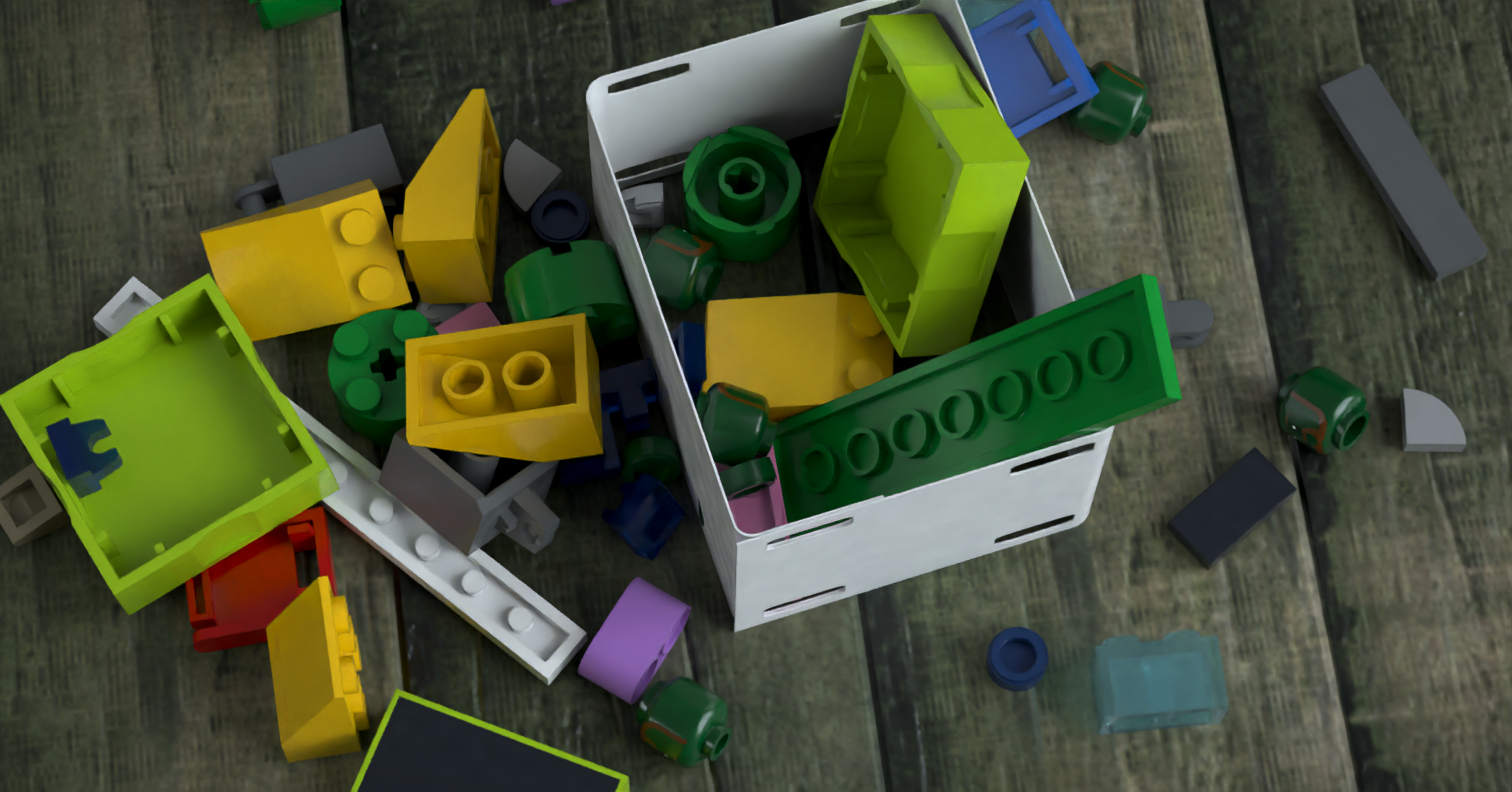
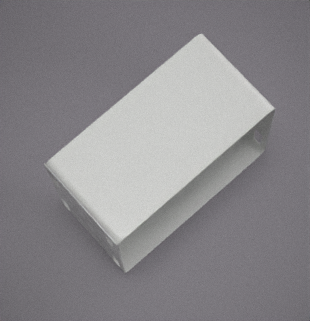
M901 0L862 1L611 73L594 80L586 93L594 214L604 242L613 247L639 327L635 334L671 439L679 448L681 468L698 517L699 498L704 518L702 529L730 611L734 617V632L1080 525L1089 514L1114 426L1084 437L885 498L883 495L756 534H746L739 530L735 524L620 192V188L684 170L686 160L616 180L614 173L674 154L691 152L699 141L709 135L711 139L726 133L730 127L745 125L762 128L785 141L839 125L842 115L834 116V109L845 105L848 83L867 22L864 21L840 27L841 19ZM920 0V4L914 7L888 14L934 13L1003 118L957 0ZM689 63V70L679 75L624 91L608 93V86L671 66ZM1025 176L996 262V268L1018 324L1075 301L1027 176ZM1065 450L1068 451V457L1010 473L1011 468ZM1073 515V519L1067 522L995 543V539L1001 536ZM851 517V519L842 523L767 545V543L773 540ZM843 586L842 588L834 590L829 593H825L813 598H809L770 611H765L769 608H772L783 603H787L825 590Z

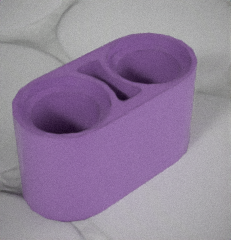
M634 578L586 650L581 660L578 674L627 703L634 704L644 692L682 632L689 618L691 607L642 578Z

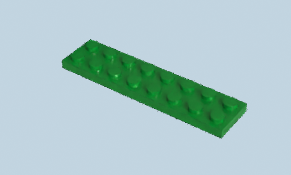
M1142 273L778 422L773 448L787 523L796 522L883 495L885 498L1084 437L1182 400L1157 277ZM851 517L791 534L790 539L851 519Z

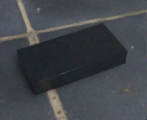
M1254 447L1169 520L1167 529L1209 571L1295 495L1297 488Z

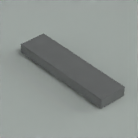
M1369 63L1320 86L1317 96L1434 283L1485 259L1489 250L1371 64Z

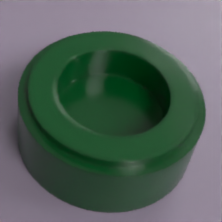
M647 436L635 439L626 444L619 455L623 480L636 488H660L673 482L681 473L679 448L674 441L665 437Z
M770 457L750 460L718 474L727 501L740 499L762 491L773 485L777 479Z

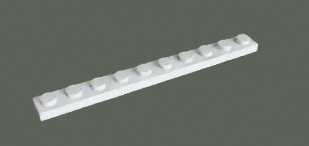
M133 276L95 315L93 320L100 331L111 337L129 323L134 316L163 299ZM287 397L329 464L340 487L338 491L319 501L318 504L323 506V508L549 686L588 641L587 632L480 548L468 557L378 483L381 470Z

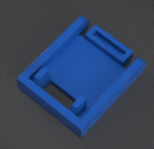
M1023 0L969 30L1004 121L1016 139L1093 98L1100 92L1049 0ZM1041 26L1068 75L1057 82L1029 32Z

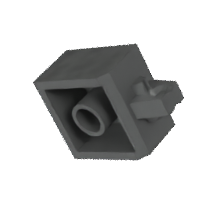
M406 426L394 434L378 483L467 557L501 532L536 554L551 543L560 519L543 503L559 465V460L536 462L409 445L406 438Z

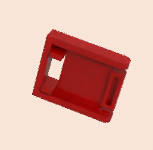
M323 506L304 510L195 577L185 581L190 624L193 629L197 630L192 634L193 647L197 652L208 653L268 642L266 627L307 588H300L296 559V553L317 550L320 577L328 576L333 595L338 596L329 524Z

